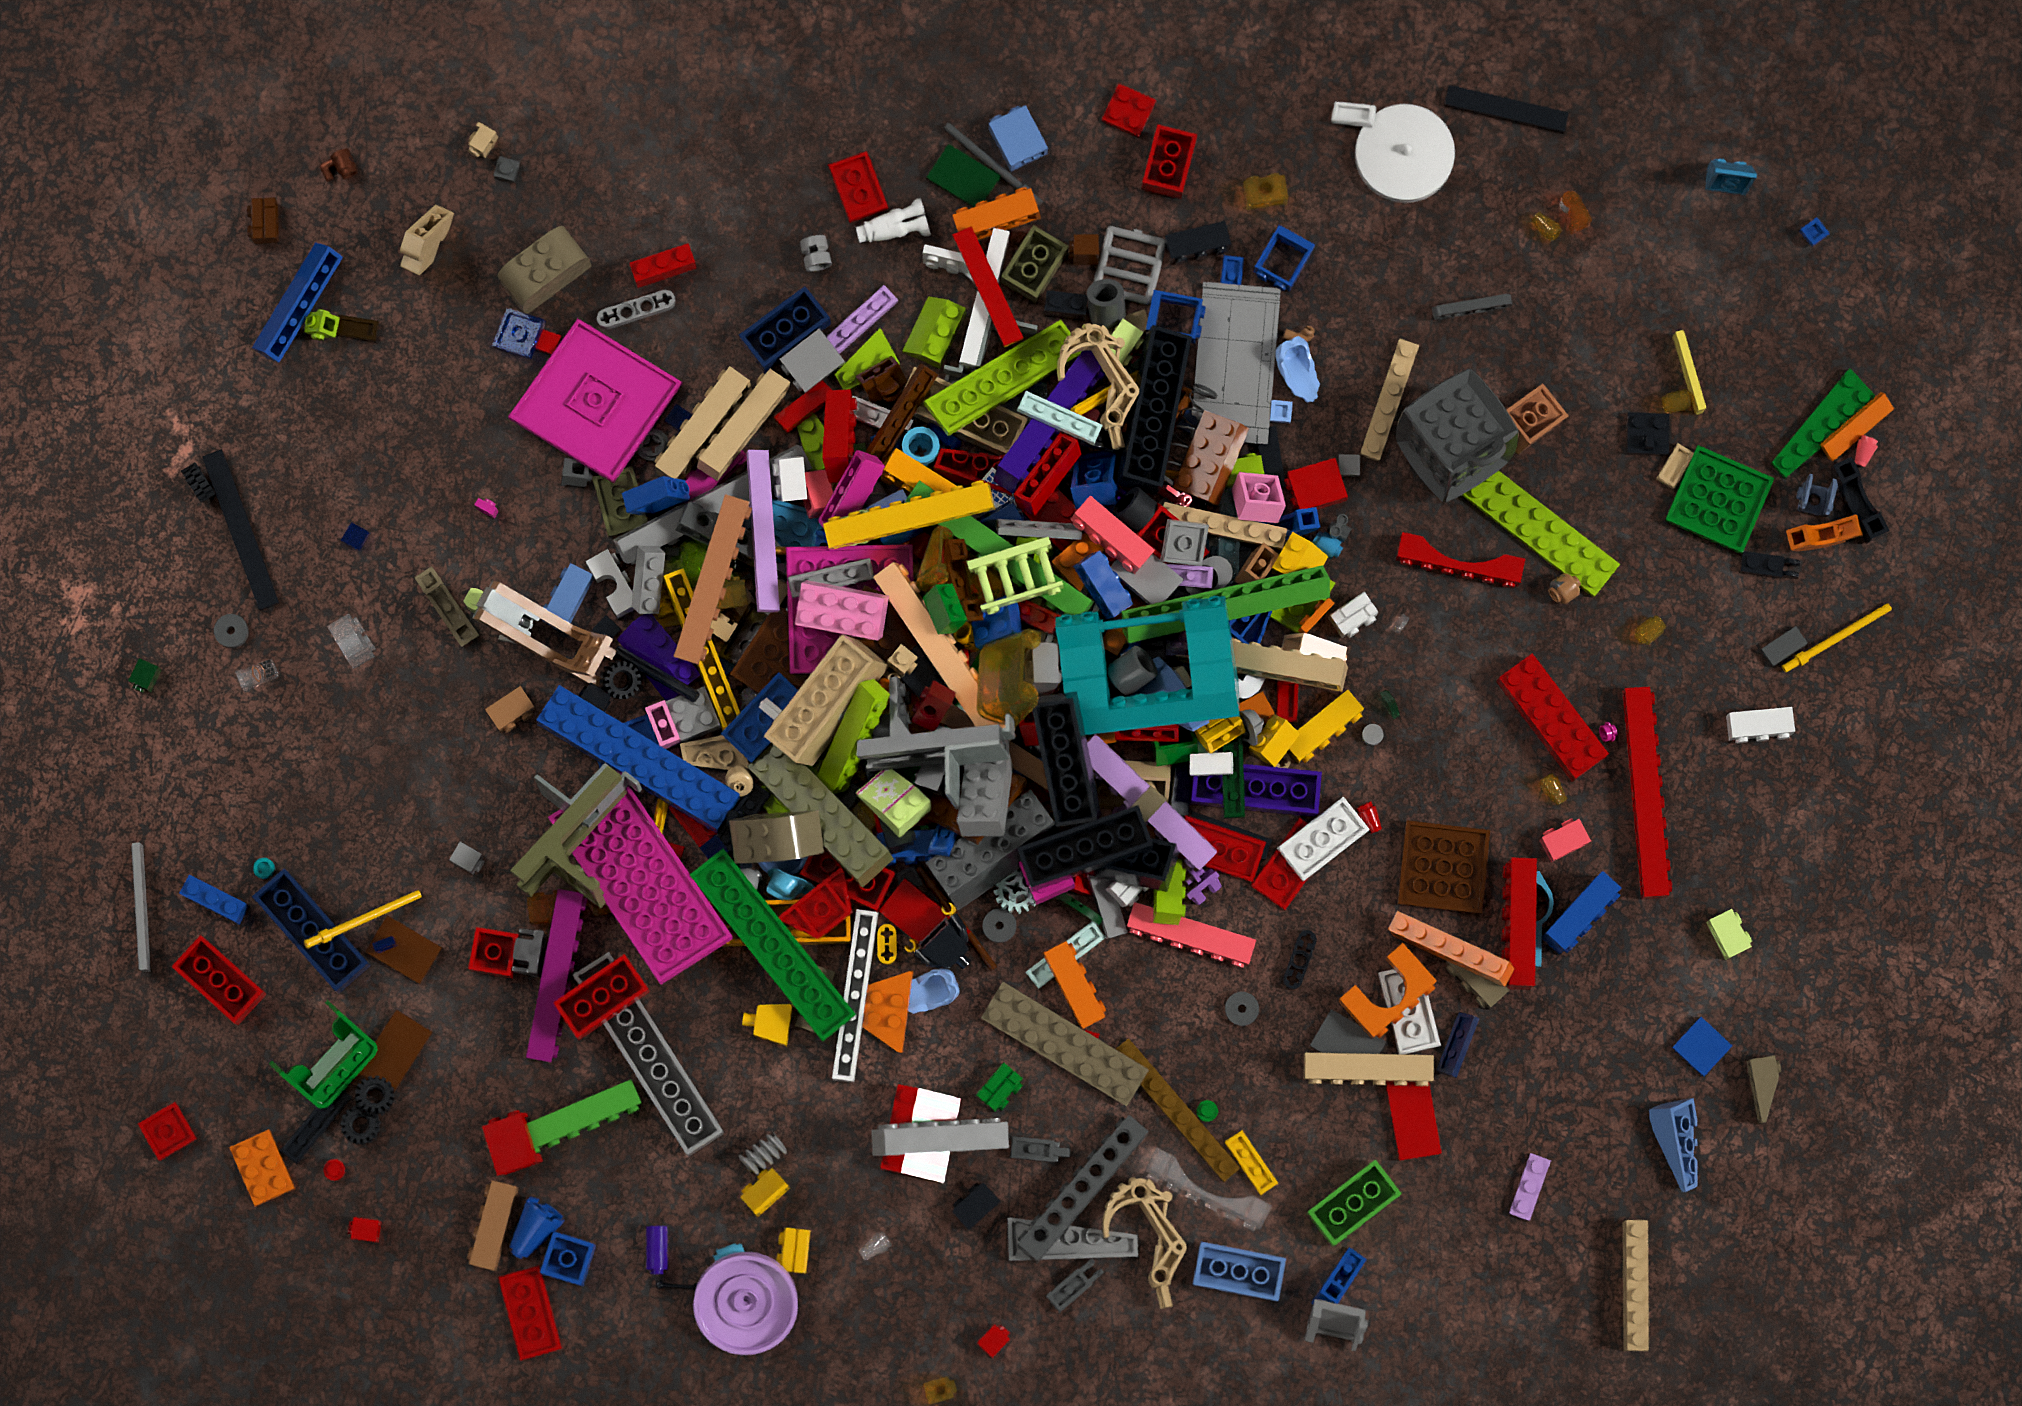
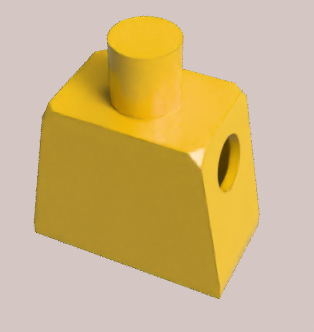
M758 1005L756 1014L744 1013L742 1025L754 1027V1037L787 1047L793 1005Z

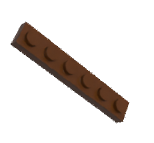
M919 364L865 453L877 456L884 464L937 378V373L925 365Z

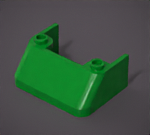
M329 1000L325 1004L338 1015L332 1024V1032L339 1039L310 1070L304 1065L297 1064L291 1067L287 1073L272 1060L269 1063L279 1075L318 1108L328 1107L377 1053L376 1043Z

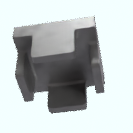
M519 928L520 935L534 938L533 940L516 938L513 959L518 964L529 966L528 969L512 966V971L540 978L547 935L544 931Z

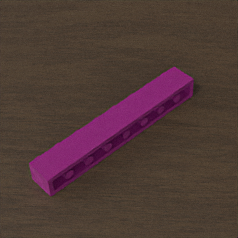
M558 889L526 1058L552 1062V1058H557L559 1045H555L556 1037H561L563 1024H559L560 1016L562 1015L553 1002L570 991L571 982H567L569 973L573 974L575 961H571L573 952L577 953L579 940H575L577 931L581 932L583 919H579L581 910L585 911L587 898H583L580 892Z

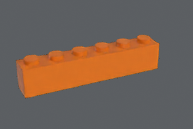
M1399 911L1396 912L1388 928L1393 937L1503 987L1506 986L1514 970L1509 961Z

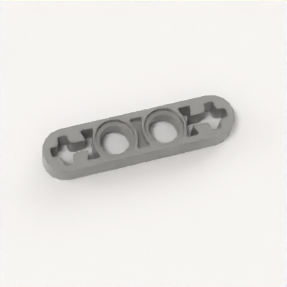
M662 290L605 308L598 313L597 322L601 328L611 329L662 313L675 306V296L669 290ZM663 296L672 298L669 300L668 305H665L664 302L658 303L659 308L656 309L653 299L656 298L657 302L663 300ZM648 301L652 304V308L647 312L642 311L640 308L641 304ZM623 308H630L632 310V315L628 318L622 317L620 313ZM614 311H617L619 321H616L615 317L609 319L610 323L608 324L605 321H601L604 319L603 315L607 314L608 317L615 316Z

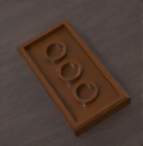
M396 1010L375 1042L377 1045L376 1055L350 1083L357 1086L359 1083L361 1084L362 1079L365 1078L367 1080L368 1076L372 1075V1078H375V1075H378L379 1079L384 1077L386 1082L390 1081L395 1093L433 1032ZM372 1089L368 1091V1094L381 1101L383 1099V1094L379 1090Z

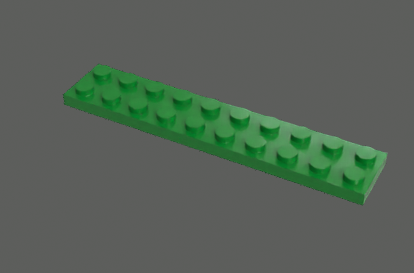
M724 849L720 850L690 874L698 887L822 1042L856 1016L855 1012Z

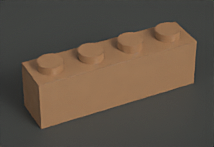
M493 1180L491 1185L487 1184L484 1197H487L485 1206L481 1205L478 1215L481 1218L479 1226L475 1227L473 1239H476L474 1248L470 1247L467 1260H470V1265L492 1271L497 1270L519 1189L517 1186Z

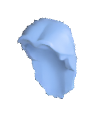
M1296 336L1277 347L1275 352L1277 365L1293 394L1303 398L1307 403L1314 402V399L1318 398L1317 391L1319 390L1320 383L1317 379L1314 361L1310 355L1307 341L1300 336Z
M933 969L912 979L908 1012L912 1014L926 1012L953 1002L959 995L958 983L953 972L949 969Z

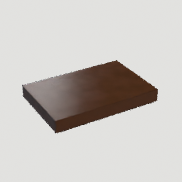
M387 915L365 952L421 984L441 952L442 947Z

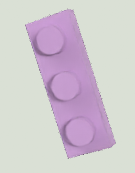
M1532 1153L1529 1154L1508 1214L1530 1221L1551 1160Z

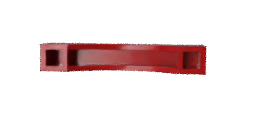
M1402 532L1395 559L1405 566L1415 564L1420 565V568L1431 571L1433 568L1441 570V573L1446 575L1457 573L1461 574V577L1465 579L1480 578L1484 583L1494 584V582L1502 583V586L1506 588H1514L1520 585L1525 564V558L1506 554L1486 562L1470 563L1458 561L1438 552L1423 536Z

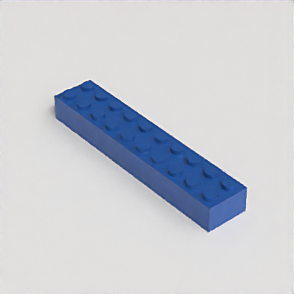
M558 685L536 720L538 726L602 765L606 763L620 775L626 771L639 781L642 789L717 834L727 819V812L733 810L740 799L738 792Z

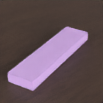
M883 285L827 335V339L840 354L898 302V299Z

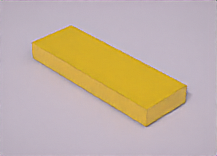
M1242 1130L1224 1142L1260 1196L1278 1184Z

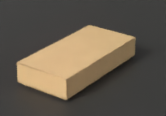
M1677 443L1656 480L1674 490L1687 469L1694 452Z

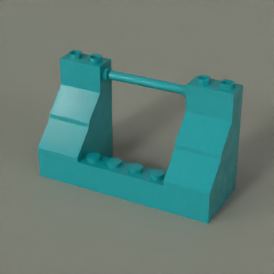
M1211 596L1205 599L1192 598L1188 601H1183V610H1179L1176 613L1104 622L1099 620L1098 612L1089 611L1082 614H1064L1056 617L1055 628L1060 651L1064 693L1077 691L1085 735L1240 716L1239 681L1225 596ZM1173 621L1184 622L1192 689L1183 688L1177 691H1159L1154 694H1137L1135 696H1118L1113 698L1110 678L1107 672L1102 632L1108 629Z

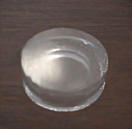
M1402 613L1391 627V630L1396 634L1400 633L1409 621V617Z

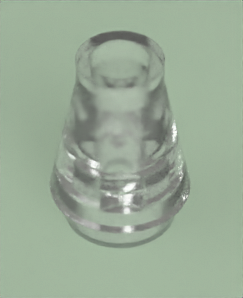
M882 1231L879 1234L876 1233L858 1251L866 1261L871 1257L889 1251L888 1248L892 1244Z

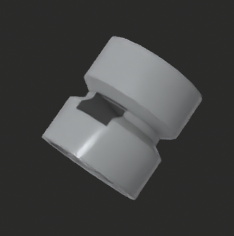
M815 235L800 241L802 254L806 255L804 257L806 271H819L832 265L830 253L826 252L828 249L826 236Z

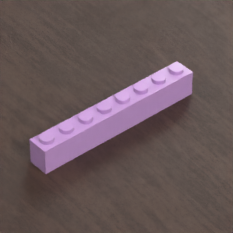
M1093 734L1087 740L1091 765L1094 769L1093 774L1100 781L1106 780L1110 784L1108 789L1116 796L1120 794L1125 799L1123 803L1129 808L1150 785L1098 735ZM1166 801L1145 823L1146 825L1150 823L1156 828L1154 833L1160 839L1166 838L1169 842L1176 843L1178 853L1181 852L1186 857L1184 861L1192 869L1196 867L1200 871L1217 853V850Z

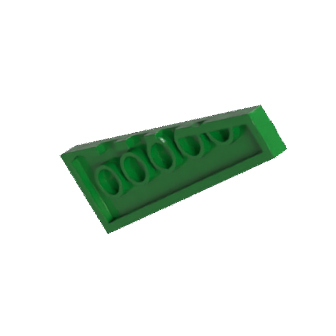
M1851 368L1771 463L1784 479L1821 448L1820 444L1875 397L1873 392Z

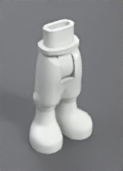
M921 198L914 200L907 208L902 210L893 209L869 222L865 221V225L856 227L860 243L868 240L871 243L872 239L873 241H883L896 237L901 238L912 231H919L923 236L931 235ZM910 217H918V218H916V219H914V220H911V221H908V222H906V223H905V222H902L904 219H907V218H910Z

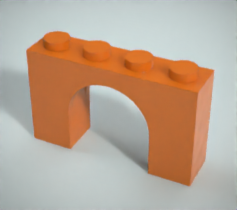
M1403 943L1385 959L1404 982L1405 993L1399 1004L1390 1008L1378 1007L1371 1003L1356 985L1338 1000L1371 1039L1375 1036L1378 1038L1382 1037L1388 1031L1386 1026L1391 1022L1396 1024L1404 1017L1402 1014L1404 1010L1409 1008L1411 1011L1420 1003L1418 998L1422 994L1428 996L1435 989L1433 985L1437 980Z

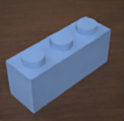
M570 563L569 567H565L560 575L562 580L559 586H554L550 597H552L550 603L545 604L543 608L571 624L594 580V576ZM543 621V623H545V624H547V625L553 627L552 625H550V624H548L547 622Z

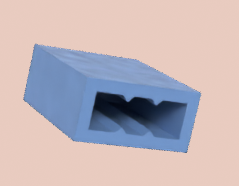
M1026 105L1021 108L1016 106L1004 116L998 115L990 120L989 131L1010 171L1048 154V147Z

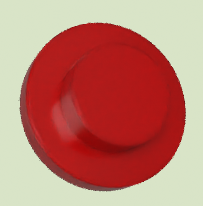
M332 1159L324 1165V1175L329 1180H340L345 1174V1166L340 1160Z

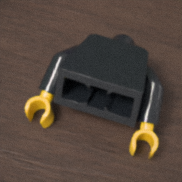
M948 902L952 907L951 911L947 913L945 908L942 907V912L950 916V918L945 917L920 943L915 939H909L914 947L911 949L905 945V950L907 952H914V956L928 967L950 969L956 963L961 969H964L971 961L965 955L969 949L967 945L969 937L966 925L960 916L955 913V905Z

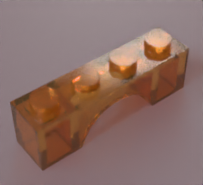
M554 890L553 894L544 895V892H536L532 897H527L531 925L552 923L558 890ZM587 899L586 906L595 917L613 915L606 904L599 908Z

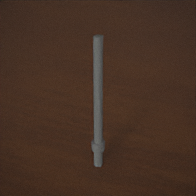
M948 123L944 127V130L1016 190L1022 187L1030 188L1028 185H1023L953 125ZM1033 193L1037 207H1039L1043 201Z

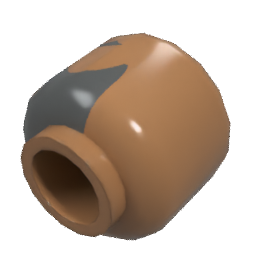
M1564 573L1551 581L1548 591L1556 603L1567 604L1579 596L1581 583L1576 576Z

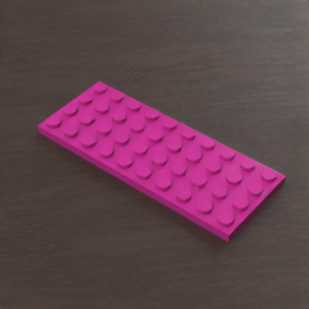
M628 785L626 787L628 793L572 852V855L587 877L592 876L600 883L599 887L604 892L605 904L659 984L662 985L732 940L733 937ZM560 809L548 817L552 825L564 811Z

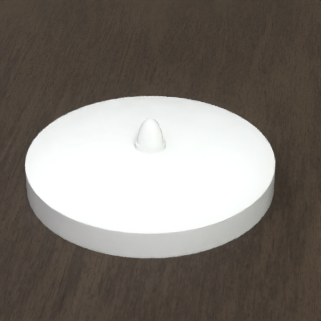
M1411 104L1393 105L1375 113L1373 126L1361 129L1355 148L1357 169L1365 184L1377 195L1400 203L1420 201L1437 192L1448 179L1455 158L1453 138L1445 123L1433 112Z

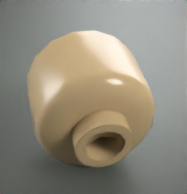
M735 766L728 770L725 777L726 786L738 792L740 797L750 793L753 788L751 771L744 766Z

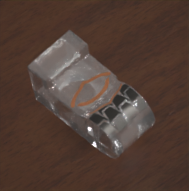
M272 659L244 670L235 671L244 692L261 686L279 676Z

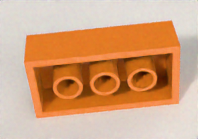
M1027 187L1015 190V194L1009 196L1007 194L999 195L991 202H987V200L975 204L976 207L971 209L967 207L956 210V214L952 215L958 232L972 226L978 240L991 236L993 228L1009 230L1041 219L1032 189H1027Z

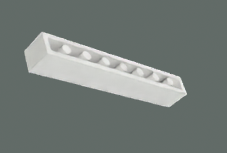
M856 910L844 1000L855 1012L856 1016L839 1029L833 1081L854 1083L878 912Z

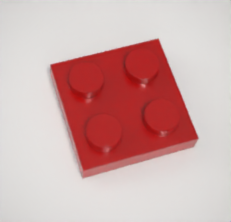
M1119 83L1104 113L1102 122L1139 138L1154 108L1156 99Z
M177 1102L168 1105L138 1123L159 1161L197 1140Z

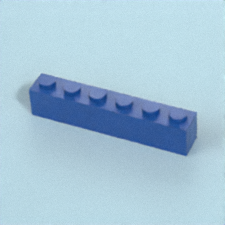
M315 242L252 346V349L269 360L278 363L281 361L343 257L329 246Z

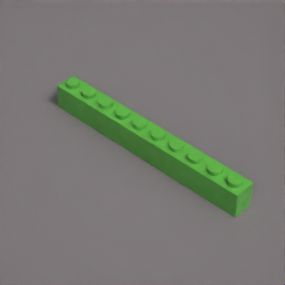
M919 480L905 502H910V498L922 496V499L931 497L930 493L936 491ZM972 516L938 524L944 528L942 533L953 539L955 536L958 539H964L967 550L970 551L972 548L977 551L978 554L976 556L978 558L1015 547ZM1028 556L1026 560L1035 589L1048 585L1042 565ZM1016 560L1008 561L1006 567L1008 574L1013 576L1011 581L1020 587L1023 584L1025 585L1019 563ZM1053 574L1056 582H1063L1064 588L1060 589V593L1049 596L1048 593L1040 595L1047 600L1045 605L1054 611L1058 608L1064 614L1070 615L1088 612L1094 602Z
M1322 565L1121 611L1122 619L1176 613L1179 610H1183V601H1188L1192 598L1205 599L1211 596H1225L1229 620L1329 598L1330 578ZM1180 621L1122 628L1128 643L1186 630L1185 623Z

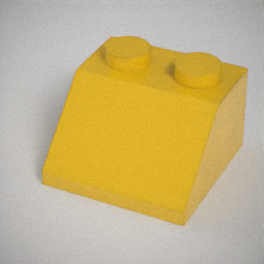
M1292 532L1274 563L1271 573L1278 576L1324 566L1328 556L1311 541Z
M1274 714L1268 720L1261 733L1257 735V745L1249 746V754L1276 767L1300 733L1286 719Z
M773 1168L769 1171L768 1169L763 1170L757 1176L759 1180L754 1185L749 1183L741 1190L743 1195L740 1198L757 1217L790 1189Z

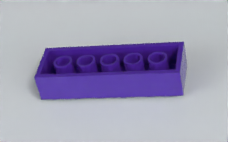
M1243 764L1245 810L1317 817L1322 772ZM1222 775L1193 776L1190 805L1223 808Z

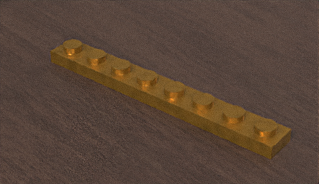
M1128 1038L1116 1048L1119 1052L1149 1069L1140 1086L1219 1178L1225 1182L1237 1172L1240 1167L1132 1041Z

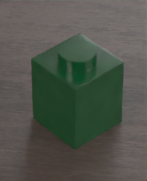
M139 658L128 681L133 685L132 688L141 693H144L146 690L151 693L162 670L158 666Z

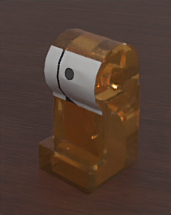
M1568 191L1564 193L1560 201V207L1569 216L1571 222L1568 228L1571 234H1574L1589 227L1592 223V218L1576 192Z

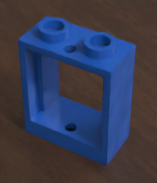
M1279 225L1256 263L1253 272L1256 273L1259 279L1273 282L1274 286L1280 288L1281 291L1287 290L1290 292L1312 254L1315 244ZM1278 240L1304 254L1289 282L1262 267Z
M1154 290L1146 333L1152 325L1156 326L1161 302L1196 308L1191 335L1185 334L1192 336L1191 343L1195 344V340L1200 338L1202 330L1199 320L1204 318L1206 306H1203V299Z
M661 476L623 492L622 496L627 513L651 517L689 501L690 490L686 480Z

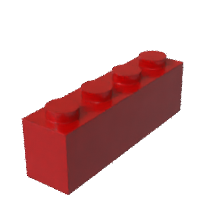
M1062 432L1059 433L1013 494L1017 508L1033 516L1038 513L1080 457L1081 450L1078 440Z

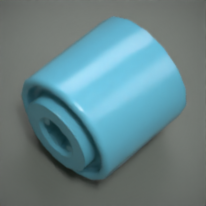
M915 427L909 430L902 441V452L929 469L935 465L940 450L939 439L935 432L926 427ZM917 448L927 451L924 453V457L915 454L917 453Z

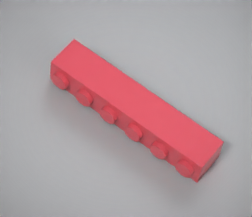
M1136 902L1133 904L1126 927L1130 930V934L1140 937L1142 934L1150 936V940L1162 943V940L1171 942L1170 946L1182 949L1184 946L1190 948L1191 953L1197 955L1206 953L1211 955V959L1223 962V959L1232 961L1231 965L1239 968L1249 965L1256 939L1185 917H1181L1179 925L1153 923V908Z

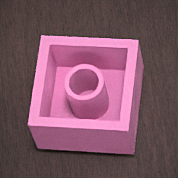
M1239 472L1231 489L1238 519L1278 523L1286 506L1279 477L1276 475Z

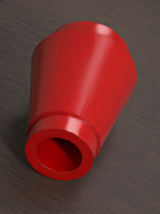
M1369 801L1356 808L1357 814L1370 829L1371 834L1382 829L1376 805Z

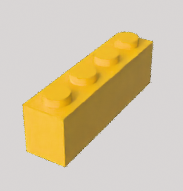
M1346 690L1297 730L1300 735L1287 752L1297 764L1302 761L1304 763L1308 762L1314 757L1313 752L1316 749H1324L1331 743L1329 739L1332 736H1340L1347 730L1345 726L1348 723L1352 722L1354 724L1363 717L1361 714L1364 710L1363 706L1349 690Z

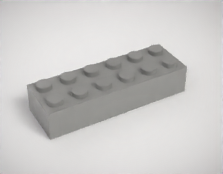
M1000 1118L960 1120V1124L959 1120L940 1121V1126L939 1122H921L919 1127L918 1123L899 1124V1128L898 1124L878 1125V1129L871 1130L873 1156L1009 1148L1008 1122H1000Z

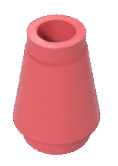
M1865 435L1858 439L1854 461L1856 465L1866 467L1878 447L1876 439Z

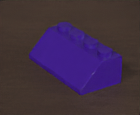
M642 614L617 639L626 650L690 687L702 680L700 673L691 662L674 657L677 648L676 643L652 614ZM645 675L665 701L681 696Z

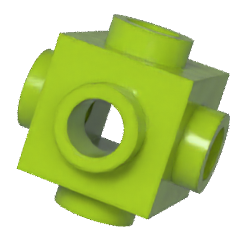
M318 309L317 312H310L305 320L304 332L312 335V339L324 341V338H335L340 318L323 309Z

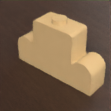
M434 205L405 232L400 248V253L403 254L401 268L420 275L433 263L440 240L443 241L448 233L454 212Z

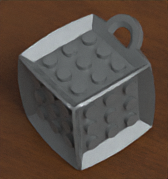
M1470 368L1434 386L1407 406L1398 420L1396 430L1397 443L1413 469L1429 489L1445 503L1478 486L1505 466L1516 451L1519 436L1518 428L1498 397Z

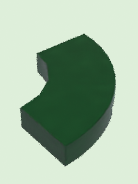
M1066 893L1053 897L1061 904L1097 925H1100L1103 920L1099 914Z

